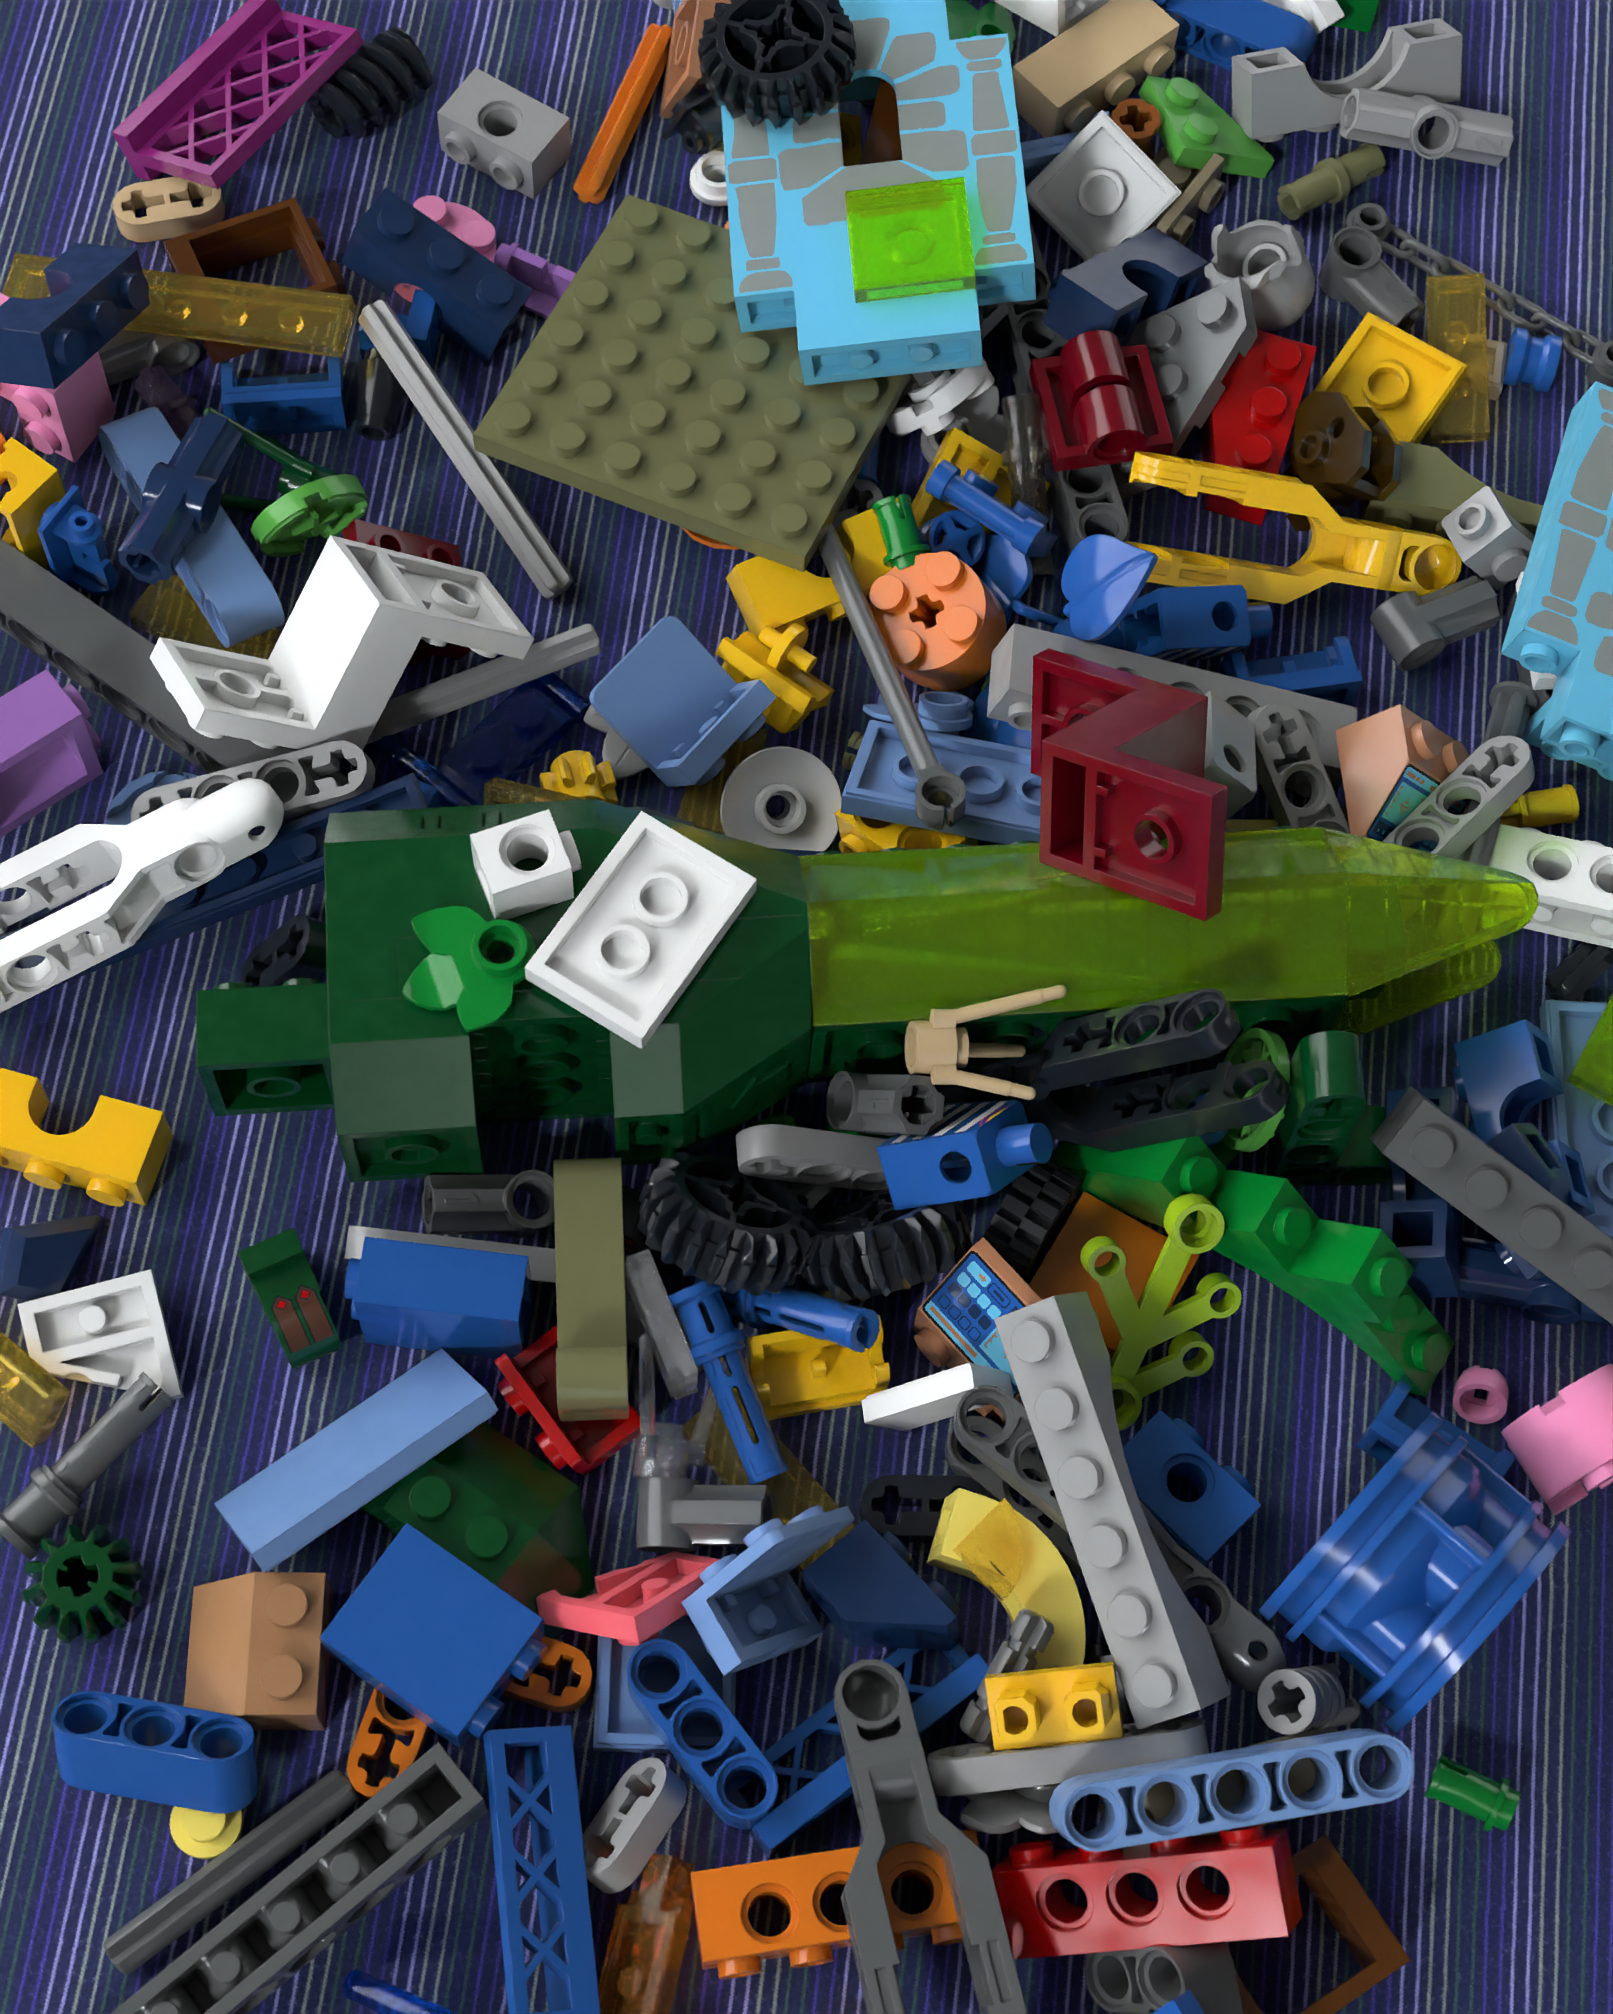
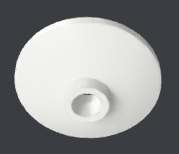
M779 746L766 748L743 760L729 776L721 797V823L726 836L764 847L826 851L838 832L835 812L841 808L842 797L834 775L816 756L793 747ZM781 795L785 801L784 811L777 817H770L766 810L767 802L771 797Z

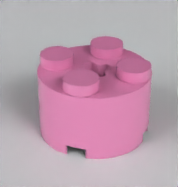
M1612 1363L1568 1385L1558 1392L1559 1395L1542 1407L1538 1404L1513 1421L1501 1432L1508 1443L1509 1449L1516 1456L1515 1458L1554 1516L1588 1496L1587 1491L1589 1492L1598 1486L1600 1489H1603L1613 1483Z

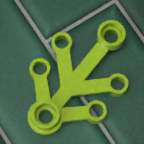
M1194 1193L1182 1195L1175 1198L1169 1204L1164 1216V1228L1168 1237L1138 1303L1124 1272L1127 1263L1126 1255L1113 1239L1106 1236L1094 1237L1081 1250V1264L1089 1275L1099 1282L1121 1337L1110 1361L1112 1391L1116 1390L1113 1401L1119 1431L1128 1428L1137 1420L1142 1409L1143 1397L1183 1377L1201 1376L1211 1368L1214 1361L1212 1347L1202 1335L1187 1330L1212 1318H1227L1234 1314L1241 1304L1242 1295L1237 1285L1227 1275L1215 1272L1201 1279L1196 1288V1295L1167 1309L1191 1255L1211 1250L1219 1243L1224 1233L1225 1222L1223 1215L1203 1195ZM1197 1211V1216L1191 1224L1181 1226L1183 1220L1190 1213ZM1104 1252H1112V1257L1106 1265L1094 1267L1095 1260L1099 1255ZM1227 1288L1226 1295L1222 1300L1210 1303L1214 1292ZM1093 1308L1097 1322L1099 1324V1316ZM1175 1337L1170 1343L1168 1356L1139 1368L1148 1349ZM1200 1347L1199 1353L1194 1359L1183 1361V1357L1188 1350Z

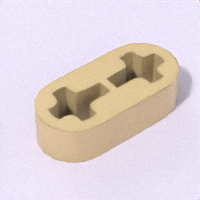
M176 176L125 186L116 194L113 200V211L120 233L128 240L134 242H152L174 238L219 223L225 216L221 188H212ZM202 198L204 206L193 208L191 200ZM146 208L147 216L135 217V210Z

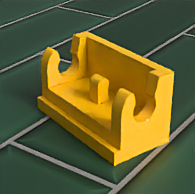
M11 437L3 445L5 451L0 455V480L7 478L11 491L6 492L0 502V513L6 516L10 526L3 535L2 540L14 548L17 547L18 551L46 569L49 563L37 529L40 527L42 516L47 508L54 502H60L66 494L58 470Z
M878 1315L880 1325L877 1339L870 1349L865 1348L863 1353L853 1351L837 1343L814 1338L792 1330L747 1337L746 1366L764 1406L768 1420L861 1405V1400L866 1399V1396L887 1390L890 1382L889 1362L884 1363L883 1328L880 1315Z

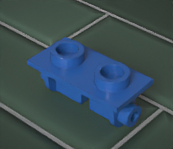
M73 485L60 502H54L47 508L37 531L54 576L70 587L76 585L93 595L106 596L117 586L118 574L111 561L105 558L108 552L102 536L103 526L101 520L95 514L85 509L79 487Z

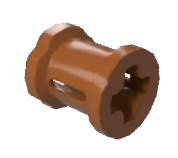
M1129 98L1119 102L1117 108L1112 111L1110 118L1152 161L1154 146L1151 140L1160 129V113L1154 105L1148 104L1142 99Z

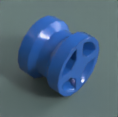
M1515 327L1507 347L1503 385L1514 386L1519 382L1531 384L1536 392L1547 394L1552 386L1558 367L1562 337L1549 334L1542 339L1531 336L1527 329Z
M952 510L942 513L937 518L927 521L919 529L922 544H928L931 553L949 551L969 567H972L980 560L985 550L986 537L982 525L963 511ZM944 536L943 542L940 544L941 537Z

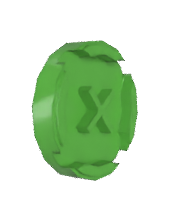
M349 474L327 476L304 484L270 504L254 520L250 531L264 555L278 558L297 555L304 552V540L319 534L328 540L330 535L337 537L342 534L343 530L354 519H360L365 514L368 506L365 498L368 499L357 476Z

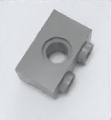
M476 67L437 112L441 150L445 151L457 163L469 164L491 176L500 186L508 190H517L533 200L571 156L570 118Z

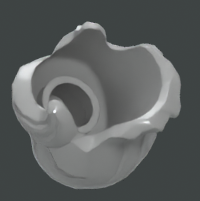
M1260 219L1246 223L1231 232H1228L1225 224L1214 227L1211 236V249L1214 257L1212 262L1204 267L1205 277L1209 279V290L1236 277H1240L1251 290L1257 330L1272 332L1294 324L1311 304L1315 289V276L1305 254L1304 239L1300 232L1292 225L1284 224L1282 226L1278 221Z

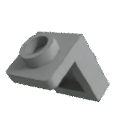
M1489 486L1480 489L1443 518L1441 524L1463 563L1484 580L1487 579L1497 590L1509 581L1517 579L1520 573L1525 571L1535 536L1508 514L1496 492Z

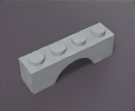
M1441 18L1388 27L1381 46L1364 67L1350 76L1333 81L1312 79L1308 74L1305 64L1285 47L1232 56V119L1242 127L1244 133L1250 139H1255L1258 142H1275L1283 139L1285 133L1301 130L1320 133L1335 129L1337 124L1341 123L1339 115L1345 96L1350 94L1353 86L1408 97L1427 95L1439 103L1458 101L1461 94L1463 35Z

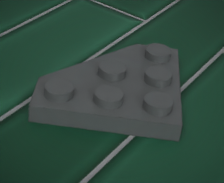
M1236 277L1136 323L1129 343L1122 346L1128 347L1143 344L1147 346L1174 441L1170 456L1178 457L1176 454L1194 426L1199 429L1202 428L1226 389L1221 381L1238 354L1245 357L1258 337L1251 290L1240 277ZM1133 461L1110 464L1122 501L1158 486L1143 482L1129 483Z

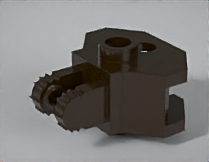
M1311 392L1296 409L1293 446L1285 454L1291 465L1282 475L1296 477L1304 484L1312 485L1332 508L1337 504L1349 508L1355 500L1385 501L1400 484L1403 446L1378 410L1372 407H1353L1348 396L1341 392ZM1377 436V446L1371 452L1372 437ZM1292 513L1286 515L1296 532H1308L1311 529L1306 516Z

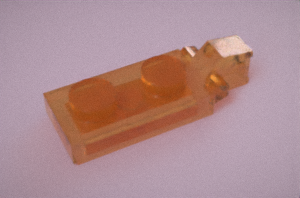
M653 1853L645 1865L639 1891H632L627 1905H617L598 1983L601 2014H670L692 1921L690 1917L692 1916L693 1901L689 1900L691 1892L690 1876L691 1872H694L692 1864L675 1856Z

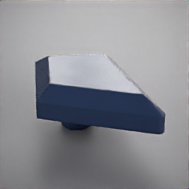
M86 1215L4 1228L0 1247V1296L31 1301L66 1292L102 1223V1217L100 1215Z

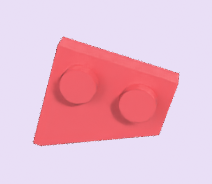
M673 1551L645 1560L633 1567L617 1569L595 1576L597 1593L583 1598L563 1596L556 1590L545 1592L536 1597L538 1614L543 1618L546 1625L614 1638L621 1645L638 1646L651 1639H656L661 1629L680 1617L689 1616L681 1602L703 1585L699 1575L707 1567L720 1559Z

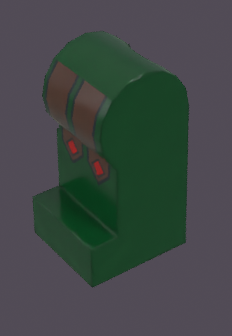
M294 1228L237 1252L245 1274L292 1370L343 1348L321 1289Z

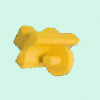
M798 623L789 626L782 634L770 625H766L758 637L750 631L743 632L735 640L725 637L715 652L717 656L725 660L722 668L736 683L760 679L777 697L763 711V714L767 718L766 723L784 734L796 730L809 715L810 711L826 706L835 691L809 673L815 666L817 658L803 649L809 633L807 629Z
M1114 1661L990 1674L985 1677L994 1751L1123 1738L1124 1736Z

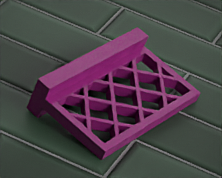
M247 0L144 100L112 134L137 178L151 181L163 172L219 189L364 42L358 29L281 10L277 0ZM331 45L327 50L311 55L312 51ZM299 56V59L274 68V64ZM295 81L291 86L275 91V87ZM263 92L262 96L238 104L240 99ZM259 117L255 122L239 127L238 123ZM226 128L224 133L201 140L203 135ZM223 153L211 166L202 163L203 159Z

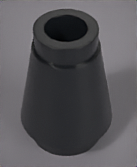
M375 347L368 349L365 352L364 359L357 363L356 432L370 440L386 441L391 437L392 429L395 426L407 393Z

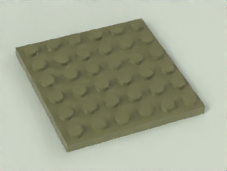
M627 194L473 433L474 450L804 572L913 375L904 374L804 386L798 351L797 327L744 333L740 331L733 291L729 229Z

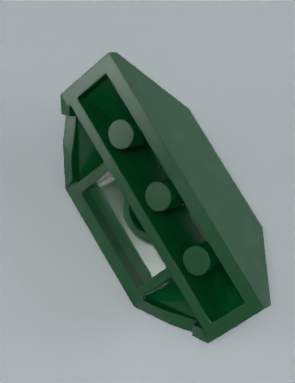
M485 1421L359 1508L395 1535H398L404 1525L408 1523L537 1615L539 1614L536 1597L545 1592L556 1590L560 1595L578 1599L589 1596L594 1592L579 1486ZM544 1624L545 1636L555 1640H559L566 1630L565 1628Z

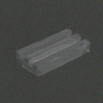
M650 1250L628 1256L627 1262H625V1283L671 1397L674 1396L675 1400L698 1392L696 1385L698 1384V1369Z

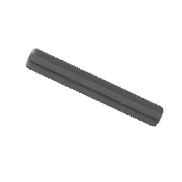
M338 1769L332 1770L107 1938L103 1944L104 1949L117 1970L123 1974L132 1973L354 1806L359 1798L352 1784L343 1772Z

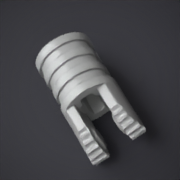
M1334 1663L1274 1671L1262 1681L1257 1694V1706L1261 1718L1269 1728L1284 1735L1347 1725L1354 1722L1359 1717L1361 1711L1355 1698L1345 1699L1342 1684L1337 1678L1341 1672ZM1304 1695L1305 1699L1302 1700L1298 1705L1297 1701L1301 1699Z

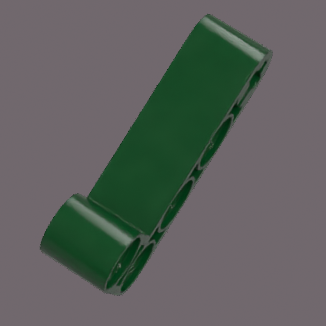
M1336 1030L1322 1031L1304 1037L1298 1043L1290 1062L1289 1085L1291 1086V1091L1283 1112L1285 1114L1284 1118L1280 1120L1273 1138H1270L1273 1176L1287 1178L1293 1186H1362L1378 1184L1392 1179L1389 1158L1382 1154L1370 1140L1371 1136L1385 1120L1386 1108L1377 1105H1366L1360 1038L1355 1033Z

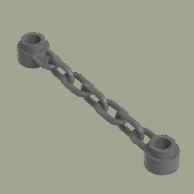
M1364 203L1354 208L1348 214L1344 228L1359 226L1368 229L1377 236L1383 251L1396 258L1405 259L1410 264L1433 275L1440 283L1460 294L1471 296L1478 302L1497 311L1503 318L1519 327L1535 332L1543 338L1549 334L1556 335L1545 329L1548 324L1563 331L1566 334L1562 338V348L1571 356L1587 364L1586 376L1590 384L1592 385L1597 381L1613 388V340L1605 343L1585 331L1576 330L1567 323L1548 314L1543 308L1518 294L1510 293L1482 277L1472 268L1451 257L1443 256L1441 253L1417 241L1409 233L1392 225L1386 211L1377 204ZM1389 233L1403 240L1399 249L1386 242ZM1419 251L1434 261L1430 265L1414 255ZM1449 267L1468 276L1464 285L1446 276L1449 272ZM1484 287L1500 297L1495 301L1480 291ZM1515 303L1534 313L1530 318V322L1511 312L1515 307ZM1581 340L1596 348L1592 356L1577 349L1581 344Z

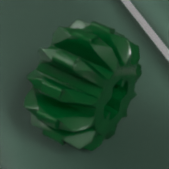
M69 1524L65 1532L67 1544L59 1548L53 1539L49 1537L42 1538L40 1546L49 1557L46 1562L34 1560L25 1563L24 1571L29 1577L38 1582L27 1587L22 1592V1598L28 1606L39 1607L33 1617V1621L41 1630L57 1625V1638L62 1643L70 1644L82 1627L86 1639L91 1644L99 1643L102 1637L100 1623L108 1620L113 1628L118 1631L125 1629L127 1622L118 1611L120 1605L128 1607H138L141 1605L143 1597L139 1591L128 1585L139 1581L144 1577L145 1573L139 1562L127 1561L130 1558L133 1547L126 1538L110 1543L109 1530L106 1526L98 1524L91 1530L85 1541L80 1528L76 1524ZM84 1572H90L97 1583L89 1581L87 1584L92 1590L83 1596H77L70 1587L71 1584L79 1586L80 1583L76 1577Z

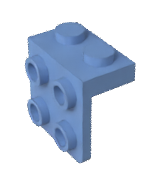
M674 616L660 619L592 689L589 696L590 703L667 787L695 785V783L698 786H702L710 781L726 763L722 755L736 740L739 743L746 741L763 726L767 718L762 712L777 698L760 679L736 683L685 625Z
M817 1505L800 1513L786 1525H784L779 1517L769 1520L745 1536L744 1542L748 1548L739 1556H736V1554L728 1555L707 1567L699 1575L703 1585L681 1603L699 1632L706 1651L715 1660L723 1676L805 1647L824 1633L789 1572L855 1520L848 1506L825 1512L821 1505Z

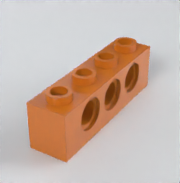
M961 1830L967 1838L979 1847L975 1830ZM903 1844L888 1851L877 1864V1870L897 1952L905 1950L903 1938L932 1934L934 1946L963 1942L942 1857L931 1849L917 1844ZM861 1846L691 1872L690 1884L702 1970L718 1968L719 1979H733L761 1973V1960L789 1956L791 1968L810 1967L834 1961L832 1949L850 1947L852 1944L847 1925L833 1924L824 1917L820 1909V1898L828 1890L845 1888ZM904 1877L920 1880L928 1889L930 1896L929 1907L918 1914H908L901 1911L892 1899V1884ZM763 1899H773L780 1902L786 1908L789 1915V1926L786 1930L772 1937L757 1933L750 1925L748 1919V1912L756 1902Z

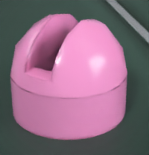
M1475 1365L1464 1370L1455 1384L1453 1395L1455 1411L1463 1419L1476 1424H1490L1500 1420L1505 1415L1508 1404L1509 1390L1506 1379L1494 1368L1491 1370ZM1475 1389L1487 1390L1486 1400L1475 1398Z

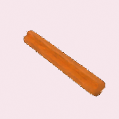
M652 23L647 27L573 184V190L578 194V199L585 204L591 202L598 205L604 200L668 61L673 29L667 24L660 26Z

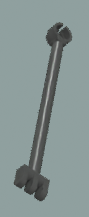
M843 503L838 512L843 511ZM832 521L818 546V550L917 776L915 811L918 818L928 827L935 830H943V806L949 808L947 809V825L951 828L956 822L961 820L965 813V784L957 775L946 772L943 764L939 765Z

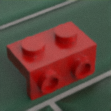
M556 1325L514 1358H511L506 1353L498 1357L494 1362L505 1378L496 1385L520 1417L527 1411H530L544 1431L537 1435L535 1440L553 1465L560 1470L568 1464L573 1470L585 1477L649 1428V1426L630 1401L629 1419L560 1421L556 1382V1348H558Z

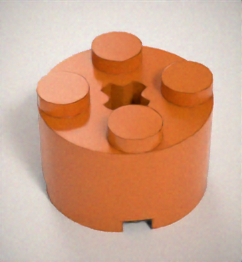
M942 551L916 555L915 565L901 570L897 566L893 567L886 575L875 580L869 592L870 608L895 665L911 681L921 686L929 687L931 690L951 692L974 684L990 670L992 651L1006 634L1007 626L1004 610L998 598L973 569L952 553Z

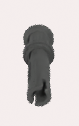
M144 1372L138 1376L139 1379L51 1468L46 1464L41 1468L36 1467L30 1473L32 1482L6 1509L0 1512V1534L28 1559L32 1560L39 1553L37 1544L66 1515L75 1516L82 1509L80 1506L84 1500L80 1495L97 1480L168 1406L171 1407L175 1403L159 1388L139 1407L158 1387Z

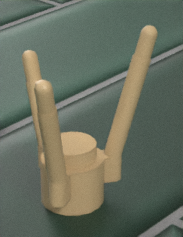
M1056 985L956 1009H931L929 1021H910L905 1034V1060L908 1072L911 1075H930L932 1085H959L1004 1096H1013L1026 1100L1034 1099L1036 1090L1032 1087L957 1070V1068H965L967 1066L969 1057H1022L1026 1054V1048L1021 1044L969 1042L966 1028L956 1027V1024L1063 998L1067 994L1066 987Z

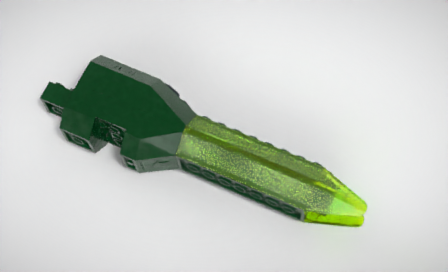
M597 799L329 813L324 840L327 983H321L312 978L290 979L284 982L282 986L254 987L244 982H226L216 986L214 990L196 991V1066L215 1116L334 1109L337 1137L350 1182L425 1178L428 1175L484 1174V1124L613 1116L616 1157H621L622 1165L660 1163L662 1158L674 1157L677 1151H686L693 1155L697 1149H704L805 1085L806 1079L807 1083L830 1082L836 1073L840 1071L877 1075L910 1074L905 1060L906 1029L910 1021H929L931 1009H956L1056 985L1066 987L1067 994L1065 997L956 1024V1027L966 1028L969 1042L1021 1044L1025 1046V1055L1038 1052L1060 1021L1195 990L1215 988L1223 993L1229 1004L1238 1014L1241 1030L1237 1038L1252 1028L1273 1031L1285 1041L1288 1054L1295 1053L1298 1043L1304 1037L1314 1033L1336 1030L1355 1033L1359 1037L1485 987L1494 981L1501 968V953L1493 940L1519 931L1531 921L1538 908V893L1533 882L1509 871L1324 827L1295 828L1292 826H1279L1268 830L1232 832L1226 830L1222 908L1220 913L1205 922L1040 863V843L1032 840H1022L1004 845L973 846L969 844H955L945 848L913 850L895 847L877 852L842 853L826 851L815 855L797 856L693 827L690 821L643 807L625 808ZM548 809L558 833L566 830L571 832L582 869L572 872L574 898L508 919L521 925L530 933L535 943L536 952L641 811L756 878V892L643 1049L633 1045L526 978L514 985L511 1007L499 1021L488 1027L467 1032L460 1022L457 1007L446 1011L424 1009L405 999L403 987L412 972L431 954L414 932L411 924L414 917L436 908L464 906L475 911L486 922L495 920L474 867L470 834ZM1168 838L1161 841L1162 847L1168 849ZM526 858L518 861L514 867L523 871H532L540 868L544 862L535 858ZM499 949L490 955L489 960L496 964H502L511 961L514 954L509 950ZM1217 1014L1201 1021L1194 1031L1210 1023ZM1157 1027L1141 1035L1136 1043L1142 1042L1149 1037ZM1236 1039L1220 1053L1202 1059L1225 1058ZM969 1057L967 1066L965 1068H957V1070L966 1072L976 1071L992 1062L1014 1057Z

